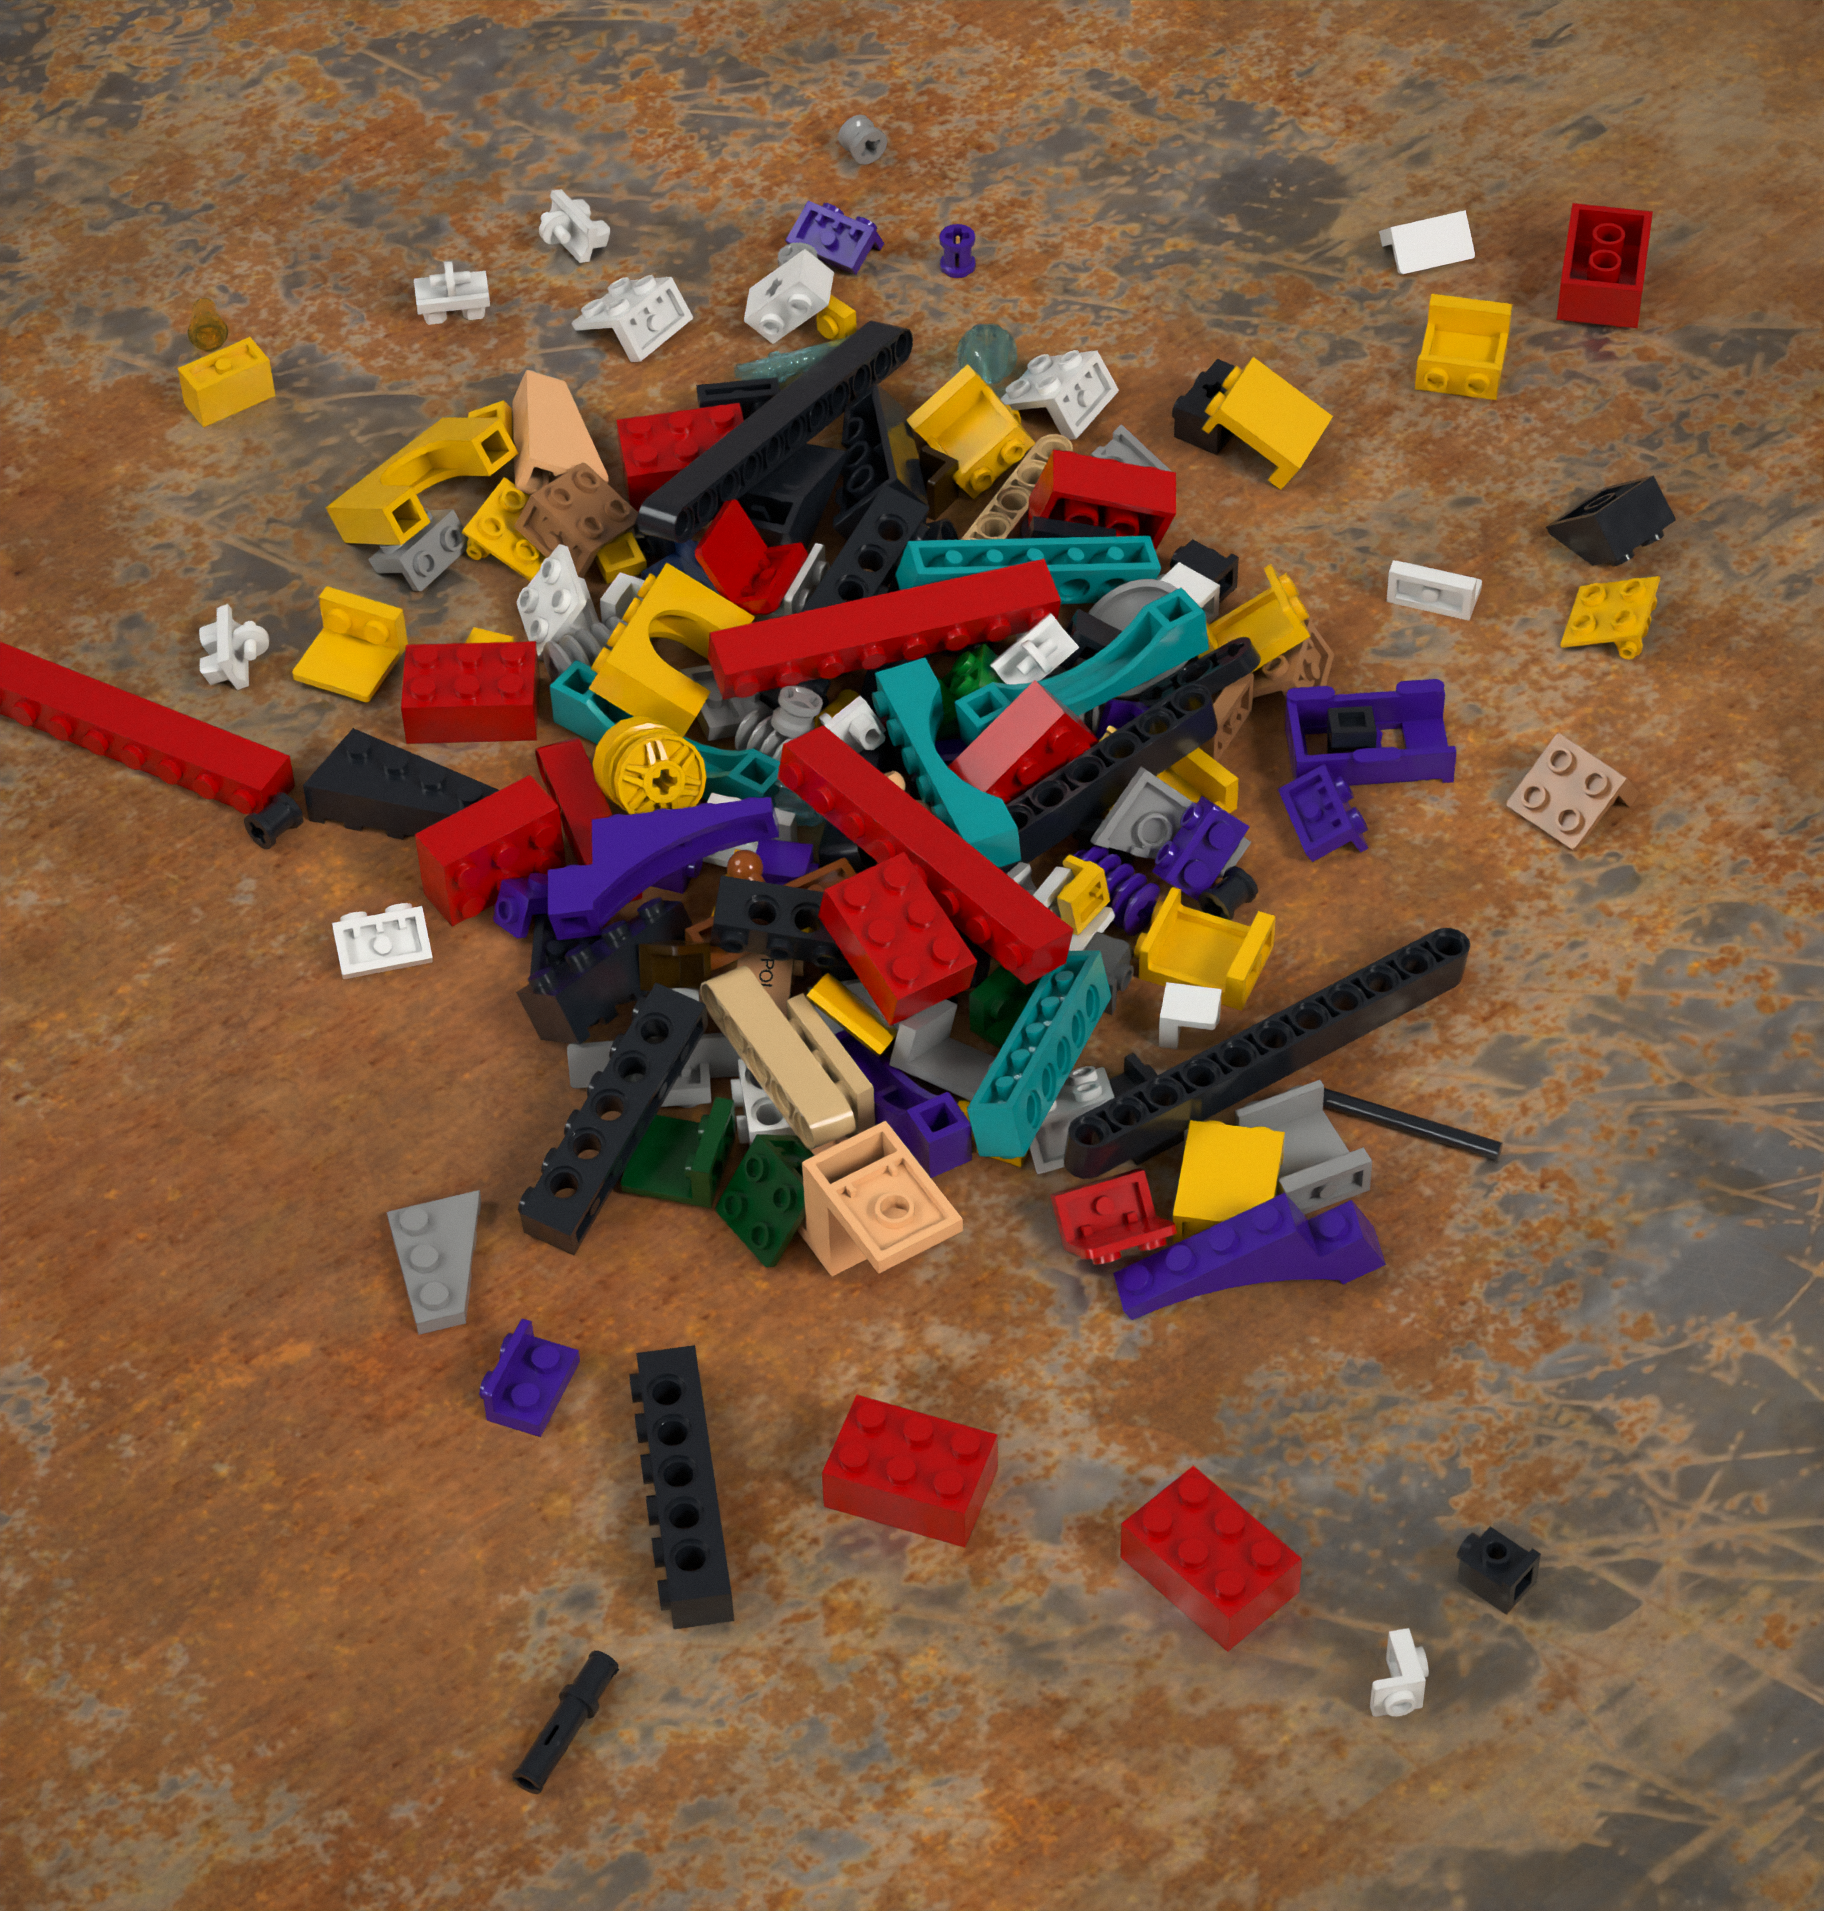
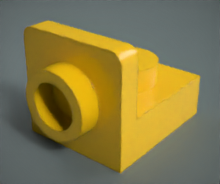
M1068 855L1063 860V867L1072 869L1075 878L1062 888L1057 896L1061 919L1074 929L1073 934L1079 935L1110 902L1104 869L1094 862L1084 861L1075 856Z

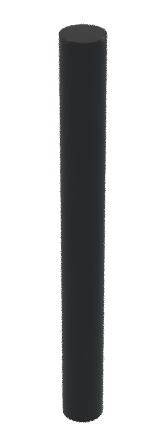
M1324 1088L1323 1107L1494 1160H1498L1500 1157L1503 1142Z

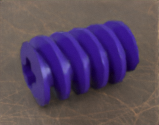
M1096 845L1090 850L1083 849L1075 853L1073 856L1084 861L1094 862L1104 869L1110 902L1105 907L1113 909L1115 918L1112 920L1113 924L1118 928L1124 929L1129 936H1135L1141 932L1151 920L1154 907L1160 896L1159 886L1155 883L1147 884V878L1142 873L1134 875L1133 866L1125 863L1121 865V858L1117 854L1108 855L1109 850L1106 847Z

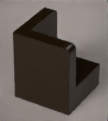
M925 445L919 451V463L930 507L927 518L935 521L959 497V485L953 480V475L958 470V460Z
M669 940L639 944L640 990L651 991L655 983L670 989H700L701 983L711 979L710 943Z

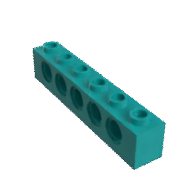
M1150 536L927 540L907 542L895 575L900 590L1045 559L1060 596V604L1097 603L1113 589L1131 581L1141 579L1157 580L1161 566Z
M1100 950L1069 951L1066 964L1042 976L967 1107L979 1156L1012 1159L1024 1157L1112 997Z

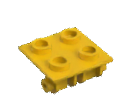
M505 477L461 533L469 538L467 541L468 548L466 549L469 557L474 560H480L481 558H486L491 553L531 582L540 570L546 557L514 527L531 495L515 488V484Z
M1660 577L1632 578L1624 581L1593 583L1580 586L1560 643L1561 648L1614 642L1622 658H1635V656L1642 652L1643 644L1641 638H1644L1648 633L1652 621L1651 612L1657 605L1655 595Z

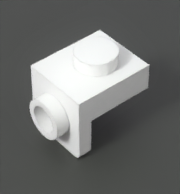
M1409 1628L1390 1631L1388 1634L1386 1661L1392 1678L1377 1680L1372 1683L1370 1708L1372 1715L1375 1717L1387 1714L1390 1716H1403L1414 1709L1423 1708L1425 1677L1429 1675L1425 1651L1422 1646H1414Z

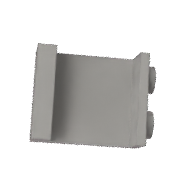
M945 999L901 1022L889 1065L971 1101L996 1057L949 1037L958 1004Z
M1321 1080L1304 1086H1294L1282 1094L1263 1101L1250 1102L1243 1108L1235 1110L1234 1126L1249 1128L1262 1126L1273 1131L1285 1132L1283 1164L1280 1166L1276 1196L1286 1193L1304 1215L1370 1190L1372 1160L1364 1147L1349 1152L1323 1111L1324 1085Z

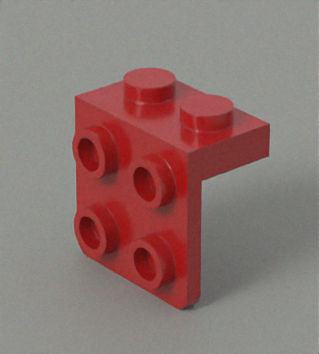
M735 499L724 502L695 549L697 561L719 595L751 615H768L775 612L781 606L782 599L809 555L801 542L767 547L747 514Z
M1141 1168L1050 1194L1064 1250L1080 1256L1081 1259H1092L1093 1264L1115 1261L1122 1257L1121 1250L1138 1246L1139 1251L1162 1247L1167 1244L1165 1237L1177 1233L1174 1222L1156 1216L1146 1173Z

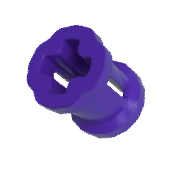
M953 224L945 227L939 235L940 245L944 248V255L940 260L941 271L952 278H964L973 273L976 267L975 257L972 255L975 233L970 227L962 224ZM956 236L960 237V244H956ZM959 258L958 267L955 265V259Z

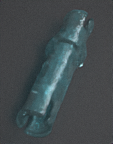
M851 335L782 354L779 351L770 352L767 358L735 364V378L741 377L742 381L778 377L779 384L784 383L787 377L805 373Z

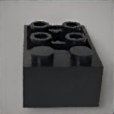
M806 443L737 500L767 547L801 542L807 551L848 454L846 451Z

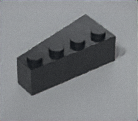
M878 383L874 384L845 407L841 445L846 448L848 455L840 472L844 477L843 487L836 490L835 502L840 506V513L833 516L832 527L847 541L884 484L929 507L912 427L906 420L909 418V413Z
M354 728L303 785L309 821L325 824L326 819L344 822V826L347 829L362 831L365 826L385 830L388 837L404 840L405 837L415 836L416 833L499 791V789Z
M661 897L649 900L638 907L637 911L639 914L627 922L621 920L601 931L602 938L591 945L585 943L568 951L564 955L566 961L557 967H546L529 976L527 979L529 984L516 993L539 1038L545 1041L580 1045L591 1037L587 1029L588 1027L598 1023L606 1025L619 1015L615 1006L638 1001L642 995L650 992L640 990L639 944L669 940L686 941L685 929L693 926V923L682 902L662 900Z

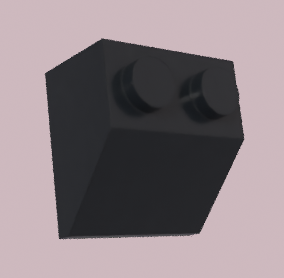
M1653 475L1604 487L1546 526V529L1552 537L1592 566L1610 562L1611 566L1615 567L1635 556L1633 549L1639 545L1644 547L1661 539L1664 536L1662 530L1676 521V518Z

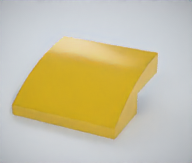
M826 973L806 996L809 1002L877 1057L883 1053L897 1036L898 1029L894 1025L890 1026L883 1016L830 973Z

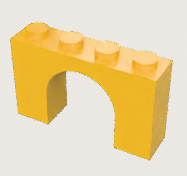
M442 417L325 508L344 543L402 545L431 523L417 497L418 493L436 483L457 476H491L519 453L501 418Z
M666 562L658 577L650 573L638 591L637 595L643 598V601L634 597L626 610L622 620L627 622L628 625L626 626L619 621L606 643L613 648L612 651L603 647L590 668L598 674L588 689L633 717L655 718L681 737H684L711 691L663 661L654 650L649 638L662 637L675 640L708 659L710 632L750 624L755 617Z

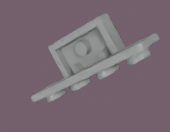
M723 1033L703 1034L661 1107L679 1106L691 1108L699 1104L711 1103L710 1078L739 1076L738 1060L741 1057ZM649 1038L646 1040V1042L651 1044H658L664 1041L666 1038ZM614 1041L590 1042L580 1045L569 1044L567 1046L570 1085L572 1088L588 1087L593 1075L597 1071H604L610 1060L609 1052ZM633 1073L627 1075L623 1080L636 1082L644 1076Z

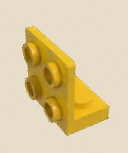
M326 586L318 597L323 629L292 671L293 679L356 700L369 702L405 651L406 645H408L403 609Z

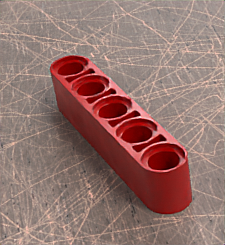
M579 737L536 748V761L548 795L559 806L561 826L578 865L592 864V819L608 818L613 814L602 790L595 781L594 770ZM642 892L638 894L636 897H634L630 902L641 900Z

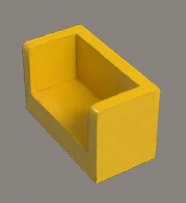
M251 337L177 368L184 404L203 428L276 396L270 360Z

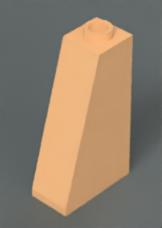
M526 370L512 401L513 442L519 453L514 457L515 488L531 495L581 463H586L608 484V474L566 382Z

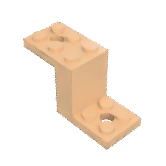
M886 1121L849 1139L843 1136L810 1150L815 1156L802 1162L805 1217L797 1231L831 1276L868 1259L879 1274L963 1231L962 1217Z

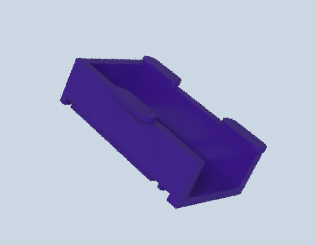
M1439 679L1401 681L1396 685V691L1335 695L1334 689L1330 686L1289 689L1286 695L1285 733L1293 780L1325 764L1335 778L1342 775L1349 786L1415 782L1418 780L1429 781L1430 779H1442V783L1454 782L1457 752L1455 746H1448L1443 721L1445 703L1444 683ZM1372 706L1377 730L1376 748L1357 749L1350 753L1308 755L1305 735L1327 733L1328 708ZM1402 729L1405 749L1382 747L1381 739L1383 733L1381 730Z

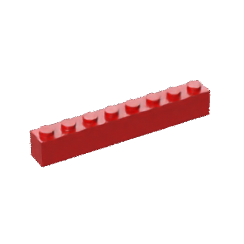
M1040 559L710 632L708 659L722 699L734 697L747 698L757 692L779 687L796 686L805 681L819 678L831 679L842 673L863 668L867 670L876 669L886 663L904 659L916 660L926 654L944 650L956 651L967 645L984 641H1001L1008 636L1030 631L1049 613L1058 620L1061 599L1045 559Z
M0 642V714L16 720L23 726H32L51 734L58 740L69 741L88 749L93 754L104 755L124 763L133 770L144 771L161 778L168 784H176L194 791L205 799H214L234 807L243 814H258L272 803V797L275 794L284 792L288 795L295 787L291 759L287 754Z
M822 725L783 744L778 780L844 833L848 839L852 840L873 857L877 863L905 852L951 923L1024 984L1027 985L1066 964L1074 931L1071 926L828 728Z

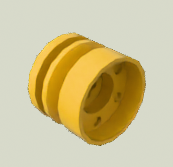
M636 716L621 720L605 732L596 746L593 759L595 781L607 798L619 805L620 808L630 815L653 812L657 809L671 810L694 807L703 796L707 776L702 756L693 744L655 718Z

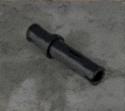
M592 1651L574 1682L564 1686L559 1694L561 1702L539 1733L519 1767L512 1773V1779L519 1787L532 1794L541 1793L547 1779L567 1751L585 1720L593 1718L599 1710V1698L614 1675L619 1671V1665L612 1657L601 1651Z

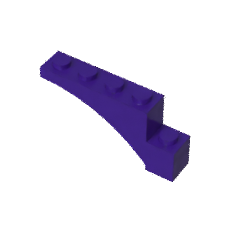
M749 797L741 801L718 804L703 803L694 807L671 810L657 809L647 813L616 814L608 818L592 819V864L568 865L564 868L548 870V917L557 940L601 935L602 927L634 897L660 879L692 862L743 844L778 838L779 822L771 797Z
M845 1030L834 1034L874 1088L875 1126L886 1121L930 1178L972 1160L971 1123L949 1092L939 1096L931 1094L909 1079L900 1069L889 1065L890 1059L884 1052L877 1057Z
M1283 1193L1113 1274L1123 1311L1131 1320H1134L1160 1308L1196 1296L1239 1286L1285 1280L1316 1279L1339 1280L1342 1284H1345L1386 1265L1374 1226L1352 1200L1308 1220L1288 1195Z

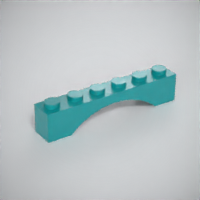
M1181 587L1145 605L1133 621L1110 644L1090 659L1071 670L1037 682L1079 716L1209 650L1205 611ZM992 682L956 700L955 707L962 741L969 746L1031 683L1003 684Z
M926 658L875 673L878 691L872 693V700L879 718H887L886 724L890 739L894 746L901 745V754L905 768L909 775L916 773L919 794L924 803L931 802L932 814L998 868L1021 861L1018 828L1002 798L982 792L963 781L946 766L935 749V739L944 719L940 684Z
M575 660L550 685L553 719L555 723L598 744L607 730L621 720L632 718L633 716L589 690L588 688L598 673L591 670L590 666ZM683 737L696 747L705 763L707 779L702 798L708 800L711 793L736 797L741 800L749 797H771L774 807L783 810L792 803L791 790L777 779L780 761L754 748L741 751L722 750Z

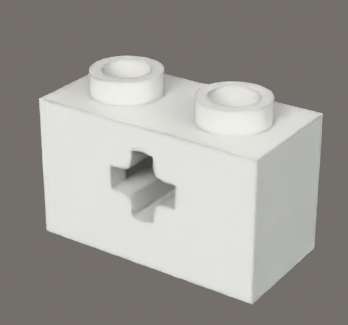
M806 249L802 250L749 289L744 322L774 344L829 305L834 272Z

